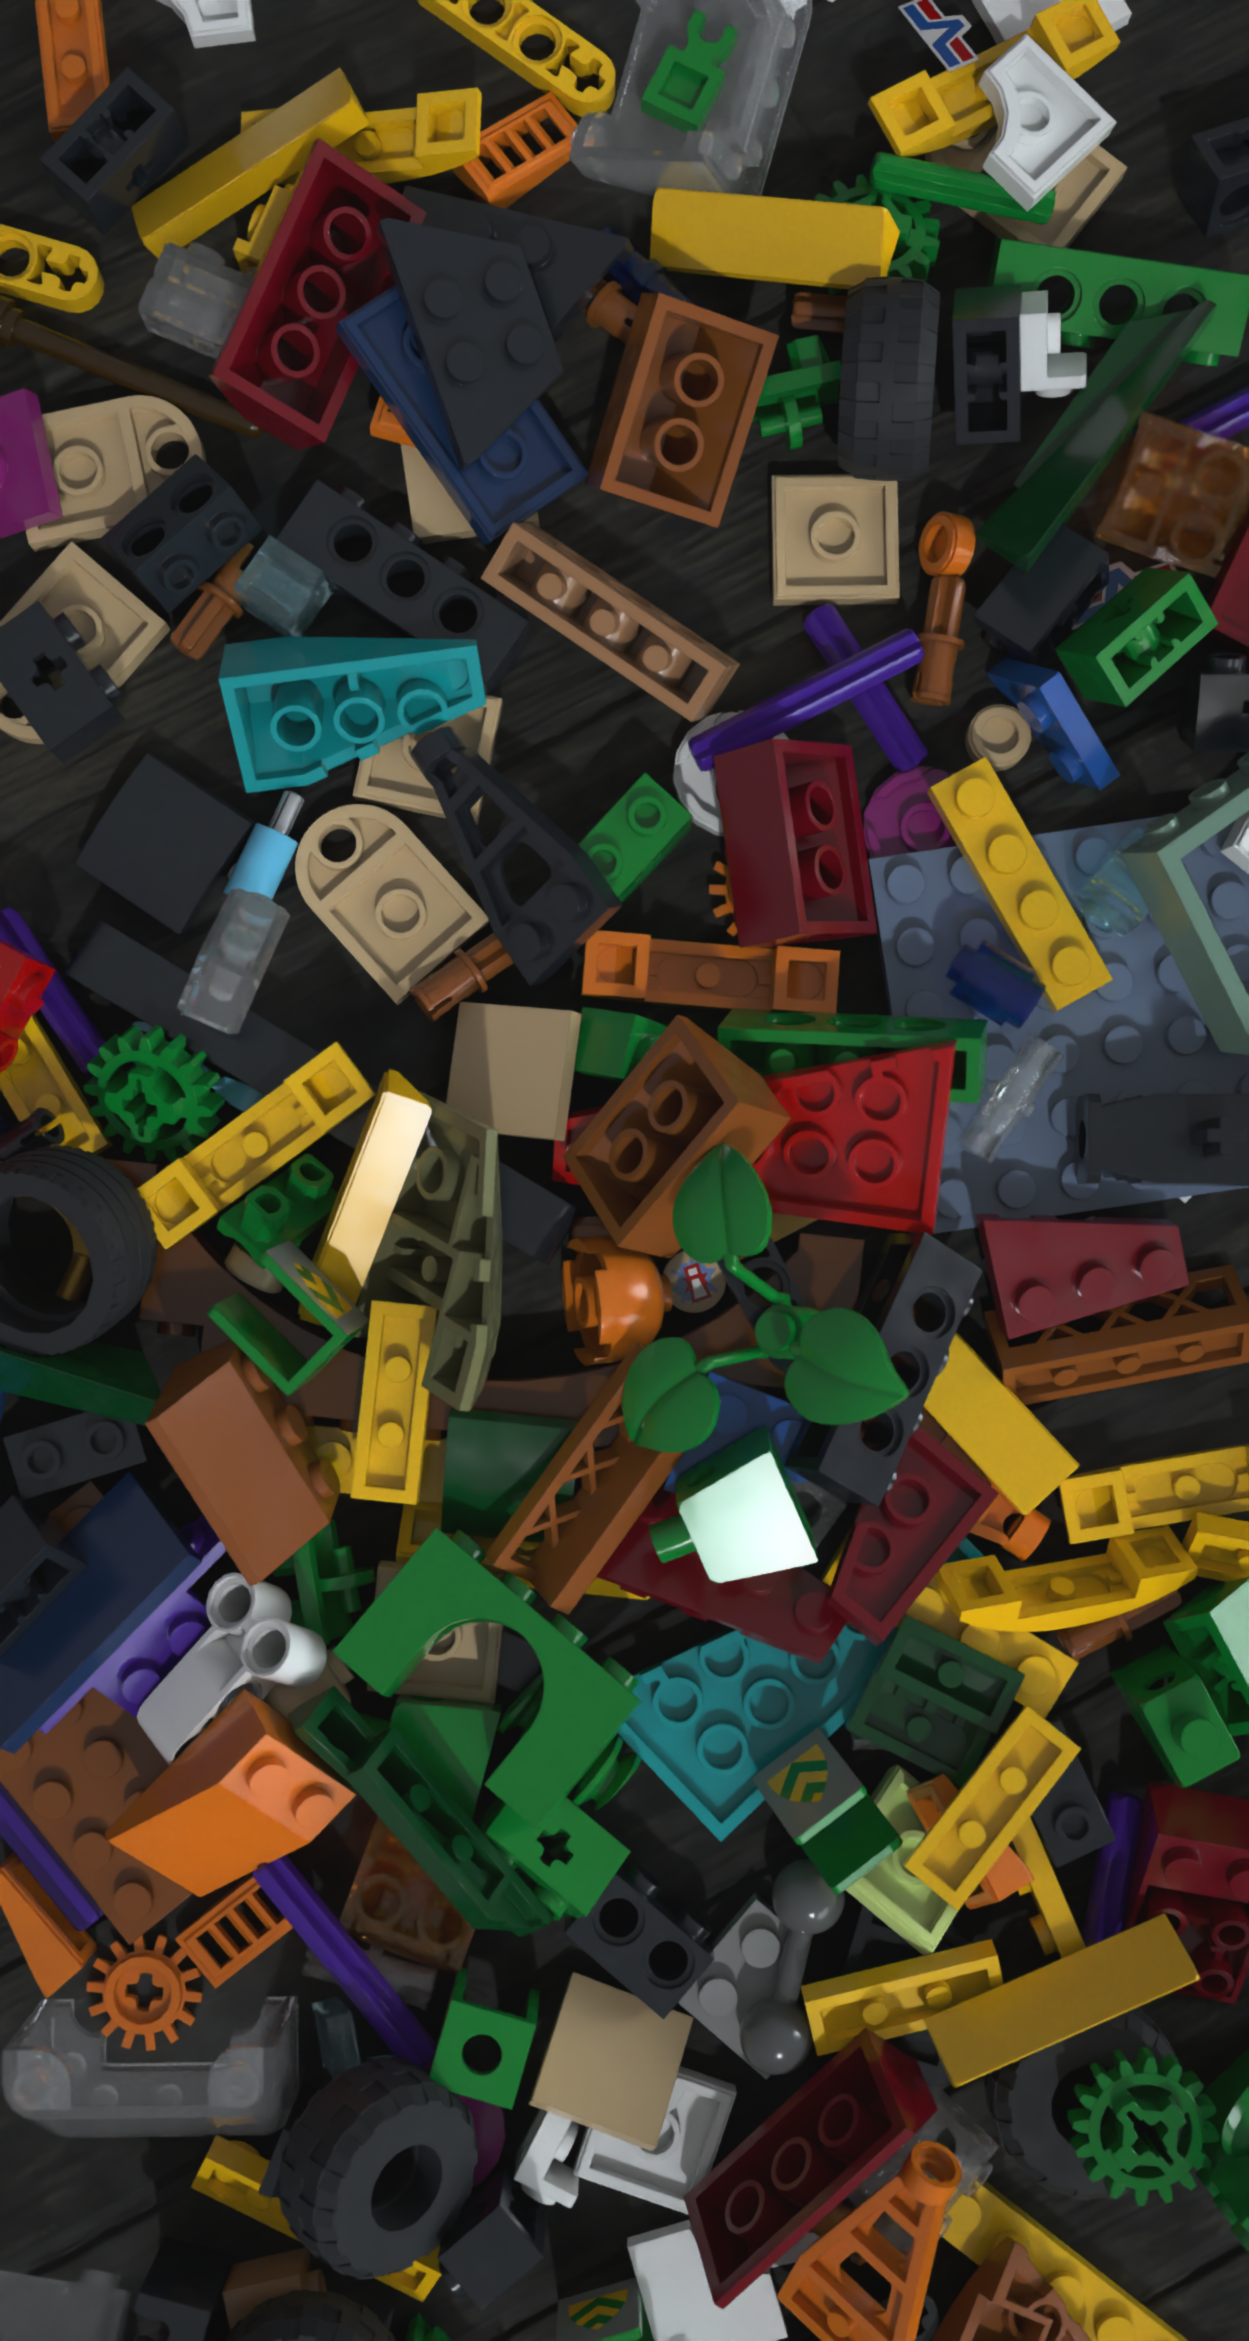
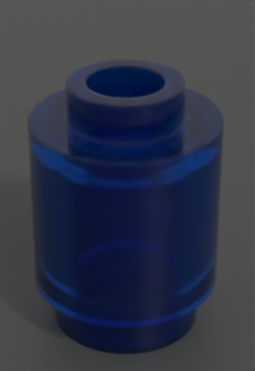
M984 939L981 940L975 949L965 943L945 973V977L954 982L948 993L949 995L996 1024L1002 1026L1007 1022L1017 1029L1027 1020L1046 988L1044 983L1034 978L1035 970Z

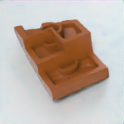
M1007 2236L970 2277L951 2305L931 2341H1091L1081 2325L1069 2315L1066 2310V2304L1036 2269L1027 2256L1029 2253L1025 2247Z

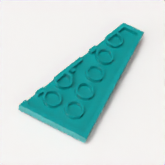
M965 1537L945 1563L984 1557V1555ZM847 1622L821 1664L745 1637L740 1634L739 1630L729 1628L633 1674L632 1676L639 1683L632 1693L642 1703L619 1730L618 1734L716 1838L722 1842L765 1800L751 1778L817 1727L828 1739L848 1719L896 1626L885 1640L876 1646L852 1624Z

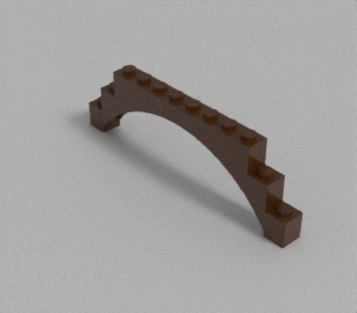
M104 1159L106 1162H111L117 1170H121L127 1179L129 1178L132 1185L137 1189L167 1167L157 1164ZM195 1229L166 1250L156 1239V1244H158L156 1269L152 1275L153 1279L148 1286V1290L142 1296L139 1319L158 1321L157 1333L195 1337L196 1326H203L201 1353L231 1339L208 1316L207 1312L214 1304L236 1293H241L307 1361L332 1338L308 1326L269 1300L258 1289L231 1274L226 1269L225 1259L198 1229ZM805 1233L795 1234L794 1251L783 1261L808 1307L817 1309L820 1312L830 1308H847L854 1311L859 1299L864 1240ZM772 1271L763 1281L776 1291L781 1292L782 1283L780 1277L775 1271ZM754 1289L746 1294L749 1301L757 1306L771 1304L769 1300ZM792 1300L791 1306H796ZM737 1301L716 1317L679 1337L685 1339L691 1345L697 1363L709 1356L752 1347L758 1343ZM345 1345L311 1381L289 1396L275 1383L274 1386L286 1406L291 1404L299 1411L306 1427H314L315 1416L340 1419L339 1430L358 1433L366 1352ZM768 1358L752 1359L710 1370L767 1394L769 1386L784 1388L786 1373L774 1367ZM623 1360L572 1373L528 1378L487 1377L485 1386L471 1409L581 1420ZM430 1392L425 1440L441 1441L442 1430L448 1431L449 1413L452 1406L432 1392ZM619 1423L601 1430L593 1442L595 1452L612 1445L620 1434Z

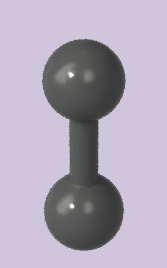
M809 1858L791 1862L780 1871L774 1881L772 1904L776 1915L788 1929L772 1997L762 1999L752 2005L744 2015L740 2026V2044L745 2057L755 2068L770 2075H784L793 2072L806 2061L811 2052L813 2036L808 2016L797 2004L813 1935L822 1933L832 1927L839 1919L845 1903V1892L834 1894Z

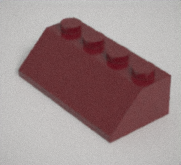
M320 138L314 140L209 374L210 379L244 419L297 451L325 443L359 367V364L335 331L338 322L395 286L376 232L379 220L392 218L422 225L427 214L426 211Z
M864 2028L684 2196L714 2305L725 2309L914 2136L938 2111L919 2064L915 2059L868 2028Z

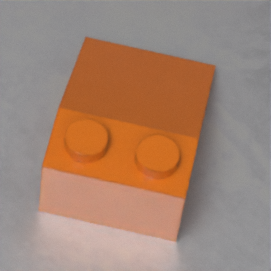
M244 1688L104 1834L109 1843L198 1897H202L256 1870L263 1863L268 1864L310 1843L355 1797L356 1793L348 1781L299 1738L287 1717Z

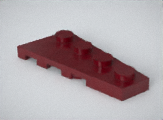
M665 1481L596 1576L621 1586L620 1589L645 1599L646 1596L673 1605L683 1609L682 1613L706 1622L710 1619L739 1630L740 1634L817 1664H821L848 1622L825 1602L830 1586L800 1566L716 1583L709 1579L697 1551L662 1563L652 1543L649 1526L680 1514L676 1503V1493L663 1489Z

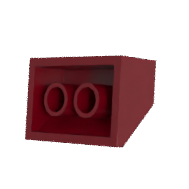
M772 738L713 756L716 774V795L720 803L725 839L724 854L729 868L734 904L733 919L737 928L739 947L791 946L878 933L852 746Z

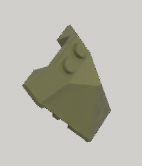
M418 1091L428 1100L432 1113L355 1306L369 1320L372 1300L428 1305L439 1310L438 1321L421 1386L458 1411H470L485 1386L490 1363L496 1350V1340L501 1325L503 1234L498 1136L496 1129ZM369 1322L354 1337L368 1338Z

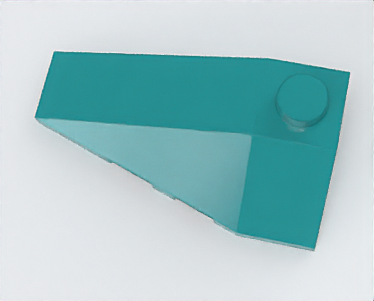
M286 636L225 644L218 678L246 793L310 785L328 777V770L357 757L363 761L380 753V747L409 733L420 735L486 705V694L476 639Z

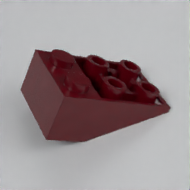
M1149 1782L1143 1798L1144 1809L1122 1931L1165 1914L1201 1978L1172 1993L1236 2004L1249 1968V1800Z

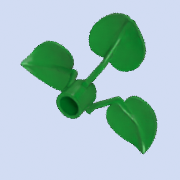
M722 1143L712 1148L680 1187L673 1207L674 1233L679 1245L691 1259L699 1263L712 1264L724 1258L727 1270L769 1300L772 1307L768 1308L756 1323L755 1337L758 1343L755 1346L709 1356L697 1363L695 1353L685 1339L669 1337L651 1343L639 1353L628 1371L622 1396L625 1427L629 1438L636 1446L675 1453L688 1451L703 1443L715 1428L720 1411L718 1390L714 1382L705 1373L714 1368L757 1358L767 1359L772 1357L795 1360L785 1376L784 1387L786 1395L792 1406L803 1417L820 1424L839 1425L867 1420L893 1408L909 1395L907 1387L897 1374L881 1336L864 1316L847 1308H830L820 1312L814 1308L791 1306V1299L788 1293L776 1291L740 1263L738 1256L757 1255L767 1246L772 1231L773 1218L769 1196L761 1178L750 1161L739 1150L729 1144Z

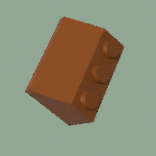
M659 292L641 293L589 466V475L586 477L584 484L718 528L779 335Z
M677 1015L565 1153L563 1159L618 1247L672 1259L681 1249L673 1228L674 1202L680 1187L690 1173L712 1148L722 1143L729 1144L739 1150L753 1164L791 1120V1117L760 1074L687 1017Z
M232 1339L174 1366L145 1425L249 1586L255 1585L264 1580L330 1523L340 1493L338 1475L326 1458L322 1457L319 1459L309 1443L307 1428L299 1411L291 1404L286 1406L276 1390L274 1382Z

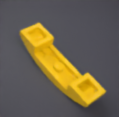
M1063 0L1035 14L1029 29L978 54L979 60L951 72L946 70L932 78L924 70L870 97L868 105L896 155L909 158L926 154L963 141L997 125L993 106L978 84L984 71L1025 34L1033 39L1073 80L1115 51L1120 44V40L1098 1Z
M478 87L417 94V107L365 112L370 124L334 147V149L385 184L422 178L456 168L479 157L482 93ZM276 109L241 112L240 133ZM299 170L298 172H296L280 184L294 185L301 170Z
M338 1042L333 1043L283 1080V1084L186 1156L178 1158L138 1188L139 1195L142 1199L144 1198L145 1205L150 1210L151 1220L154 1221L156 1238L165 1250L261 1183L377 1095Z
M1249 1444L1153 1458L1068 1476L1058 1486L1068 1543L1076 1544L1134 1534L1136 1529L1190 1521L1196 1512L1220 1516L1249 1511Z
M1164 1525L1135 1530L1134 1534L1112 1537L1109 1540L1107 1552L1104 1554L1008 1571L1003 1570L995 1555L944 1563L934 1577L959 1621L990 1630L1035 1632L1094 1623L1137 1609L1162 1598L1194 1580L1197 1576L1198 1567L1170 1527Z

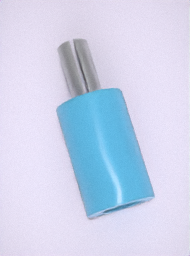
M284 791L268 827L255 823L237 863L231 867L228 873L229 881L223 891L226 895L252 908L267 912L298 845L288 835L304 803V799L300 795L291 791Z

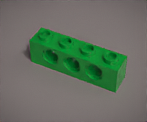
M996 237L987 287L1021 285L1022 296V292L1037 291L1039 285L1050 276L1059 275L1066 280L1069 287L1067 302L1060 310L1053 312L1061 313V344L1094 348L1096 337L1117 339L1128 322L1160 316L1169 299L1178 294H1186L1192 302L1193 309L1200 303L1208 300L1214 302L1217 306L1211 322L1183 359V362L1218 366L1220 355L1239 356L1249 312V274ZM1114 285H1124L1130 293V308L1120 320L1106 322L1100 314V299L1108 288Z
M732 1009L718 1026V1042L761 1076L957 1040L950 1102L979 1103L986 1083L987 1019Z

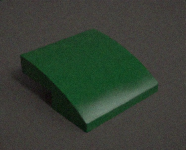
M450 1407L444 1468L441 1531L454 1534L459 1528L468 1536L497 1538L580 1420L473 1409L470 1411H458ZM575 1479L565 1482L555 1495V1505L574 1498ZM544 1530L526 1536L523 1541L542 1543L545 1539Z
M905 1613L873 1668L845 1723V1727L852 1733L937 1776L944 1774L953 1784L962 1788L972 1775L991 1733L997 1735L1025 1674Z

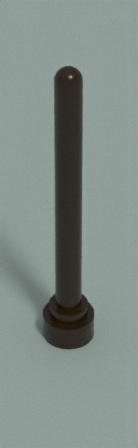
M0 295V350L5 346L16 348L20 344L143 395L165 400L182 411L246 437L257 438L263 434L264 430L244 419L230 402L27 320L26 312L18 309L15 300Z

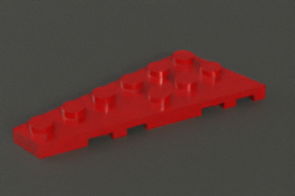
M957 1040L761 1076L791 1117V1120L752 1164L768 1193L772 1213L913 1233L926 1232L929 1235H933L936 1225ZM603 1106L568 1113L565 1141L554 1140L553 1182L579 1185L563 1156Z

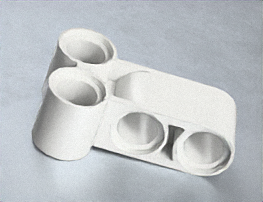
M235 1572L222 1576L212 1586L206 1601V1612L212 1626L147 1697L137 1714L138 1723L168 1766L244 1688L263 1700L277 1683L294 1688H303L315 1682L323 1672L327 1652L322 1637L313 1630L290 1623L292 1615L291 1600L288 1594L280 1587L264 1581L249 1586L243 1575Z

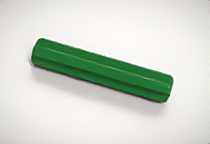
M885 152L876 153L869 175V185L877 190L1042 225L1049 222L1055 206L1056 192L1053 189L1027 212L990 175Z

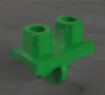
M818 335L796 339L787 344L785 354L789 371L770 376L767 373L752 422L758 421L761 437L782 433L788 450L798 449L803 446L802 428L823 423L820 406L838 403L840 360L829 361L827 352Z
M306 1153L293 1162L285 1171L265 1185L258 1187L247 1195L243 1201L220 1216L217 1229L224 1236L234 1238L241 1243L250 1253L254 1262L262 1269H265L266 1267L260 1262L259 1258L267 1250L287 1240H290L299 1248L303 1239L327 1222L338 1194L331 1187L334 1179L333 1173L313 1155Z
M331 1519L328 1525L272 1572L274 1577L296 1575L299 1597L290 1598L292 1605L290 1623L315 1631L322 1637L325 1645L330 1644V1641L335 1638L345 1636L353 1627L351 1612L362 1610L358 1587L376 1581L374 1567L355 1568L351 1545L339 1547L335 1519Z

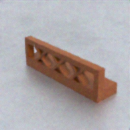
M1233 1264L1188 1272V1286L1092 1314V1316L1105 1321L1102 1328L1095 1332L1083 1334L1066 1326L1068 1324L1066 1322L1039 1330L1043 1334L1036 1343L1009 1348L1006 1337L1000 1332L996 1309L984 1311V1325L997 1361V1376L1024 1405L1248 1363L1249 1301ZM1223 1288L1230 1306L1209 1310L1191 1302L1196 1293ZM1147 1302L1154 1303L1168 1310L1162 1319L1147 1322L1128 1314L1134 1305Z
M638 1341L633 1345L485 1553V1556L492 1565L529 1581L550 1607L568 1615L685 1453H667L636 1446L628 1436L623 1418L622 1396L625 1380L632 1363L639 1353L647 1347ZM619 1423L620 1434L612 1445L594 1452L593 1442L601 1430ZM581 1477L582 1487L572 1500L555 1505V1495L565 1482ZM544 1530L545 1539L529 1561L514 1554L526 1536Z

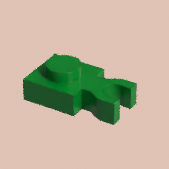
M695 9L687 26L685 50L682 51L670 44L668 45L641 99V112L697 139L724 86L726 71L717 66L724 63L732 54L737 44L738 29L727 24L722 37L718 41L706 42L700 37L705 29L706 14Z

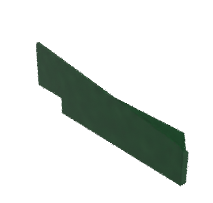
M1208 300L1200 303L1194 309L1128 322L1087 379L1086 387L1080 389L1013 483L1012 491L1014 493L979 528L975 534L976 539L1027 574L1061 525L1067 523L1211 322L1217 304Z
M91 1341L66 1353L39 1356L38 1354L28 1355L25 1352L19 1353L0 1344V1391L140 1425H145L161 1393L152 1368L144 1353L140 1351Z
M335 1685L299 1705L288 1714L292 1728L299 1738L356 1789L473 1929L513 1931L518 1937H522L551 1923L554 1917L394 1726L376 1735Z

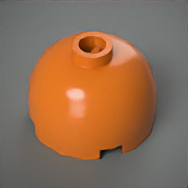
M590 1236L570 1240L567 1248L580 1251V1253H576V1260L563 1261L562 1300L568 1332L580 1331L585 1345L583 1348H574L577 1358L585 1366L613 1363L624 1360L636 1341L645 1346L650 1345L662 1327L664 1313L670 1312L672 1308L673 1294L668 1276L666 1274H659V1270L649 1254L618 1247L612 1236Z

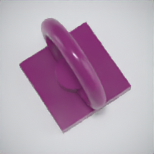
M25 388L0 396V539L63 517L38 395Z

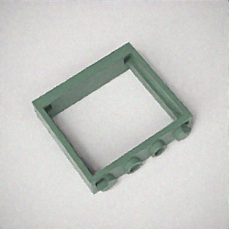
M1247 753L1238 760V771L1226 779L1213 780L1194 790L1188 796L1191 804L1176 814H1166L1147 823L1149 830L1143 833L1144 837L1120 853L1220 1052L1249 1055V996L1181 858L1249 811V753Z

